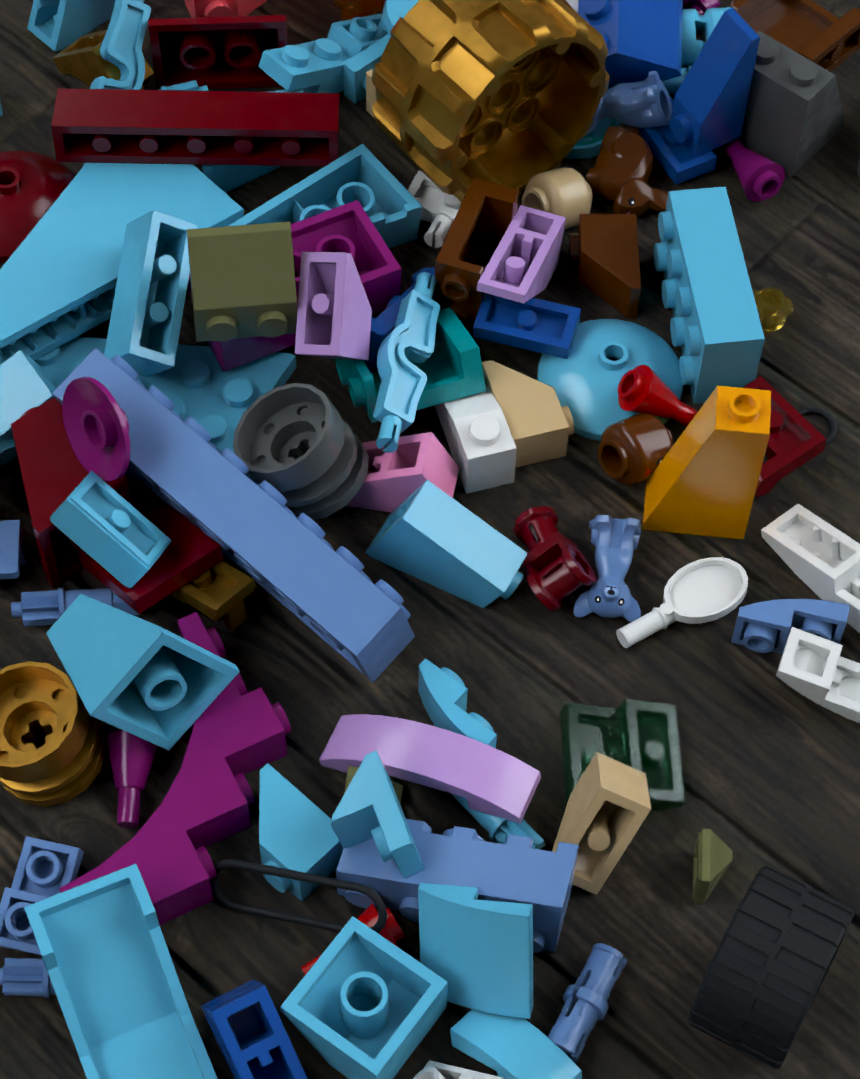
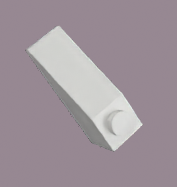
M486 384V391L434 405L453 459L460 467L458 473L466 494L514 483L517 448L502 408Z

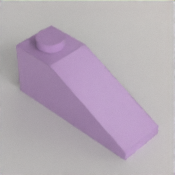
M520 205L477 282V291L523 304L544 291L559 262L566 217Z

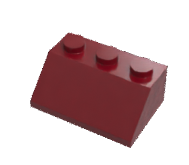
M287 15L148 19L156 90L161 89V86L167 87L192 80H197L199 87L207 85L208 89L282 87L258 66L263 51L289 45Z

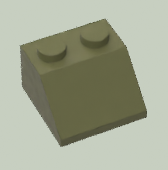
M290 221L187 229L196 342L212 340L224 342L235 338L278 337L283 334L296 333L297 295Z

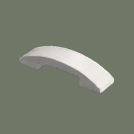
M792 627L776 676L813 702L847 719L860 723V663L840 656L843 645Z

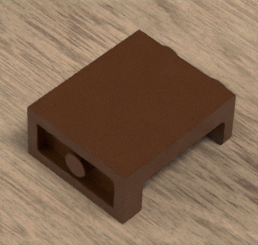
M733 0L729 6L733 7L756 33L758 31L763 32L829 72L860 49V10L856 7L839 19L812 0Z
M473 177L435 261L437 284L434 293V301L440 305V310L451 307L466 330L472 334L473 326L484 297V292L477 291V282L485 270L479 265L482 258L491 259L518 211L519 189Z

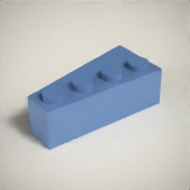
M406 819L425 870L407 878H403L394 859L383 862L373 838L350 848H343L336 870V879L371 887L380 895L385 903V907L398 910L403 917L411 921L419 922L418 887L420 883L478 887V900L533 904V953H538L542 950L554 953L556 951L572 891L579 849L577 844L559 842L556 852L533 849L531 837L509 834L506 843L487 842L478 836L475 829L454 826L453 829H447L441 835L432 833L431 827L425 821ZM337 888L338 895L344 896L348 902L356 906L368 908L373 903L374 907H376L374 902L365 894Z

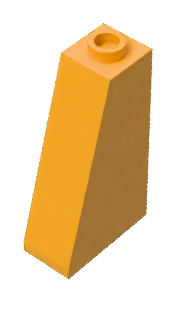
M717 385L647 480L642 530L744 540L770 436V390Z

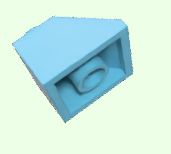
M352 916L280 1006V1009L328 1064L348 1079H393L447 1008L448 981Z

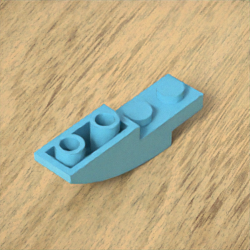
M383 13L334 22L326 39L320 38L316 41L286 45L285 47L263 51L258 67L288 92L302 88L306 93H339L344 91L343 62L389 34L384 24Z

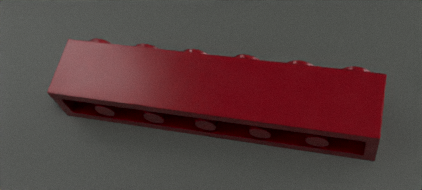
M57 88L51 124L56 162L325 167L339 158L340 97L339 93Z

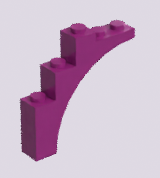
M197 612L177 620L180 637L221 658L226 656L224 645L217 630L214 627L206 630ZM238 673L193 723V730L181 769L157 810L130 841L100 866L59 888L60 893L137 864L155 908L159 926L213 901L210 880L217 877V873L205 847L251 827L248 806L255 803V799L244 775L265 766L267 763H272L287 756L285 734L291 732V726L281 704L277 702L271 705L262 687L248 693L240 673Z

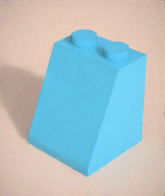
M81 593L46 632L90 716L168 751L240 672L235 664L158 625Z

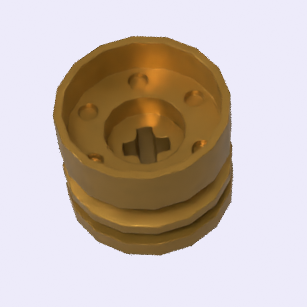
M33 661L6 666L0 670V783H2L9 794L24 804L47 807L68 802L85 791L101 772L107 753L105 731L98 719L89 715L67 674L49 663Z

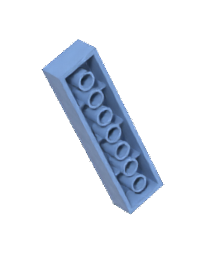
M95 348L52 392L61 405L66 387L74 379L91 377L102 383L113 395L119 407L128 418L130 461L127 470L161 500L221 546L224 555L373 683L415 637L407 621L411 614L402 605L404 599L382 579L374 585L371 579L362 571L365 568L364 565L345 547L340 546L334 551V548L323 538L326 534L316 522L304 513H301L296 518L292 511L285 506L287 500L276 488L265 480L258 485L247 473L249 471L248 466L228 448L221 453L210 442L212 439L211 435L196 420L189 416L184 421L173 410L175 405L153 385L147 389L137 380L138 373L124 359L116 354L110 360Z

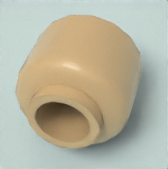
M562 167L533 176L526 185L522 195V206L566 217L565 230L579 225L580 214H590L593 199L592 189L584 177L575 169Z

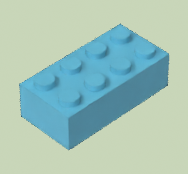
M726 186L669 191L666 211L659 212L658 230L661 243H655L653 247L655 269L657 272L663 271L665 278L662 281L663 305L665 309L671 308L673 318H671L670 322L672 344L674 347H681L682 356L679 359V370L682 385L690 386L693 404L705 403L717 385L742 388L755 380L765 341Z

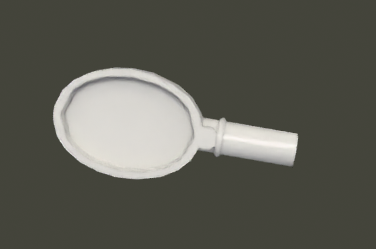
M723 557L699 559L685 565L668 580L664 588L663 604L660 607H653L651 612L616 630L620 644L624 648H628L661 629L666 630L670 624L676 621L687 624H701L717 620L729 614L743 601L747 593L748 576L745 569L739 563Z

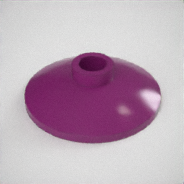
M91 377L74 379L66 387L62 403L63 421L70 445L80 463L89 473L92 470L103 481L118 479L126 472L130 461L128 418L119 407L113 395L102 383Z

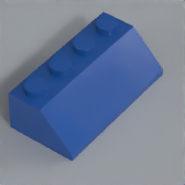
M579 0L578 14L603 36L607 44L609 53L605 59V70L610 76L608 89L619 83L642 82L648 77L650 71H657L661 81L681 76L683 0Z

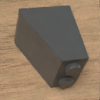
M758 31L757 34L760 36L741 136L737 139L746 148L780 164L784 168L785 175L792 178L843 128L845 120L836 75L763 32Z

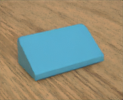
M92 470L50 516L52 524L127 588H132L145 575L172 542L169 537Z

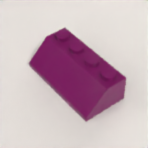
M358 200L290 224L297 311L301 252L350 253L370 303L372 315L385 311L393 296H400L402 268ZM189 273L187 290L192 302L191 282ZM296 333L283 334L278 337L259 336L235 338L224 342L213 340L206 342L223 372L295 345Z

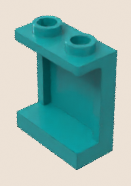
M451 307L441 309L436 324L434 352L424 363H416L409 360L427 376V382L418 402L417 410L486 391L479 346ZM335 359L339 379L342 386L348 385L354 407L362 406L372 423L378 422L373 417L381 384L379 372L371 373L363 360Z

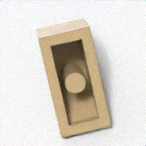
M492 360L482 362L485 384L502 408L517 448L515 468L566 456L568 435L574 434V422L569 407L567 405H560L554 388Z
M596 752L570 794L552 852H556L559 842L579 845L573 885L596 895L651 810L646 773Z

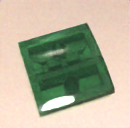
M625 699L618 709L566 703L560 711L566 806L570 794L596 752L646 773L651 803L650 811L683 806L685 796L675 705Z

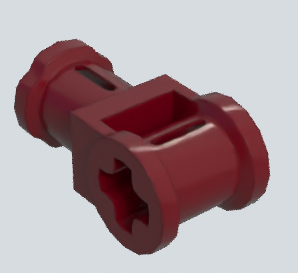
M548 506L533 507L524 511L516 518L513 531L519 541L526 544L529 551L523 563L528 571L527 580L532 591L545 607L555 612L562 607L561 600L583 584L591 586L597 581V577L577 545L559 532L557 528L558 516L553 508Z

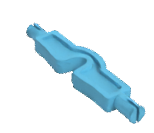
M144 0L115 1L110 24L100 47V55L103 59L119 68L121 77L119 80L107 79L104 76L97 77L91 83L90 89L141 90L145 76V60L142 45L151 13V7L144 4Z
M422 272L417 275L415 288L401 300L395 328L382 341L377 353V368L381 384L373 417L382 423L378 439L376 440V446L378 449L384 446V452L390 453L398 449L400 433L414 422L418 402L427 382L426 374L409 360L416 363H424L434 352L436 324L440 305L432 300L437 279L434 275L430 278L431 273Z

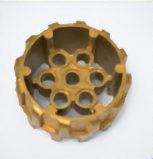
M419 0L404 18H399L390 31L391 38L382 54L380 62L374 65L371 81L376 87L377 101L372 105L376 124L442 192L454 195L462 202L473 177L519 189V195H521L522 190L526 188V185L533 176L557 169L562 164L561 161L576 143L587 134L594 122L592 119L600 100L607 92L610 76L605 70V59L609 51L603 36L565 0Z

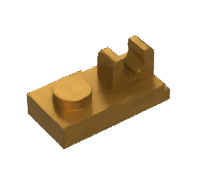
M221 561L170 595L185 604H189L215 621L223 616L227 629L232 631L248 618L243 599L254 591L256 584L253 578Z

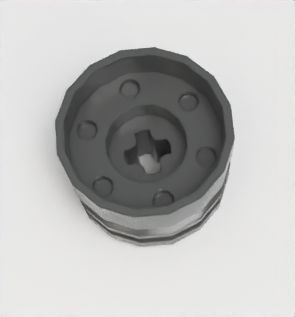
M291 383L276 387L262 395L243 413L234 432L233 449L235 454L248 466L249 471L247 473L258 484L265 480L276 488L287 500L285 506L292 511L296 518L301 513H304L312 520L328 517L342 509L360 491L368 474L369 456L362 441L353 433L349 424L342 420L339 411L325 393L312 384Z

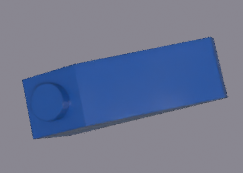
M733 8L724 11L674 97L669 123L671 133L676 141L683 143L695 158L741 136L760 36Z
M253 979L201 1005L220 1050L235 1079H308L264 984Z

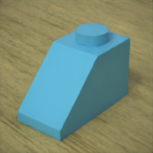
M267 763L260 769L259 847L262 865L328 877L338 867L344 848L331 826V818L270 764ZM263 874L265 879L276 890L284 893L288 889L301 902L319 886V884Z

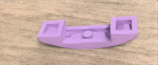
M342 715L319 759L321 766L347 773L348 766L359 767L366 754L377 750L388 775L466 797L470 809L520 824L541 779L540 771L492 746L436 726L383 715Z

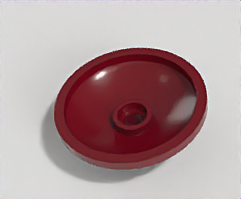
M16 150L0 152V262L6 263L74 179L75 176L62 163L36 152Z

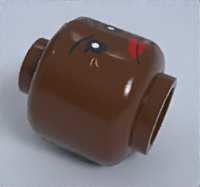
M639 413L613 423L604 430L598 448V459L602 469L610 477L622 484L634 485L650 478L672 448L673 438L669 429L655 416Z

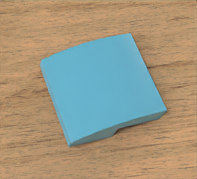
M420 883L418 887L420 963L448 981L447 1001L486 1013L530 1019L533 1009V904L478 900V887Z

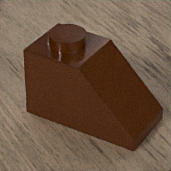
M580 214L578 233H569L568 244L569 262H577L578 281L626 318H637L641 293L636 214Z

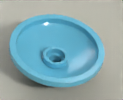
M595 319L579 323L568 359L542 354L538 365L537 381L553 387L560 405H567L569 407L574 422V433L598 441L601 440L602 433L609 425L639 414L621 409L618 403V385L621 378L628 371L633 370L639 365H647L679 398V401L683 391L679 359L670 345L648 328L619 319ZM656 417L663 424H665L670 419Z

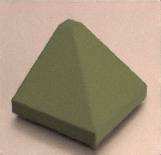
M702 829L698 833L693 851L692 900H695V904L705 903L732 863V850L711 829Z

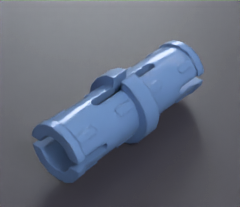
M603 943L594 944L575 984L567 987L562 998L565 1004L548 1035V1038L574 1063L578 1061L585 1042L597 1020L604 1019L609 1009L607 1000L610 992L627 964V959L622 958L623 954Z

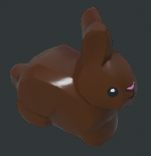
M617 126L608 127L601 143L594 168L589 169L586 181L592 189L593 196H598L605 201L614 202L613 210L615 214H636L637 217H640L648 212L650 208L659 212L666 211L668 192L651 188L647 183L653 168V156L648 142L642 138V133L639 127L636 126L626 129Z

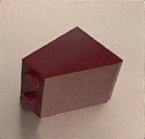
M53 397L39 407L27 410L20 419L11 423L32 526L47 583L54 589L83 570L84 567L78 554L82 549L52 524L50 516L89 472L80 463L70 445L64 426L62 405ZM125 474L118 479L105 481L132 505L127 476Z

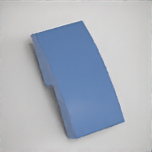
M779 599L742 606L739 608L731 642L744 645L754 652L783 654L789 632L794 627L840 644L847 624L850 605L815 599Z
M26 836L11 888L5 887L0 902V947L42 956L24 907L59 894V888L76 879L84 854L80 848Z

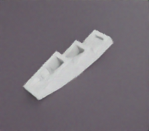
M796 504L761 529L762 538L822 600L850 605L847 623L860 633V544L800 504Z

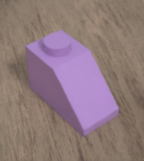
M301 252L295 354L325 359L369 360L372 309L352 255L346 252Z

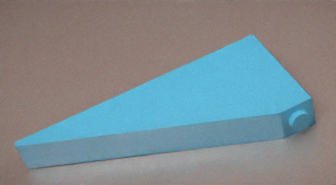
M86 163L0 269V365L19 350L31 359L36 360L110 319L127 223L155 210L196 224L197 229L225 227L243 217L244 209L193 164Z

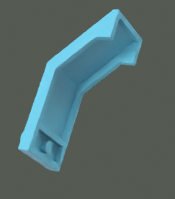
M137 864L24 907L87 1079H218L190 1012L159 926L155 908Z

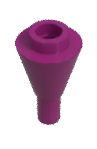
M738 139L720 146L732 160L744 193L750 201L760 202L778 193L785 178L784 168L780 164L746 148Z
M117 728L115 732L108 733L105 736L115 788L118 791L117 826L133 828L139 826L140 795L144 791L158 746Z

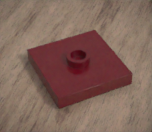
M163 500L141 514L169 537L172 542L132 588L125 587L84 550L78 553L82 566L138 614H141L224 560L221 546Z

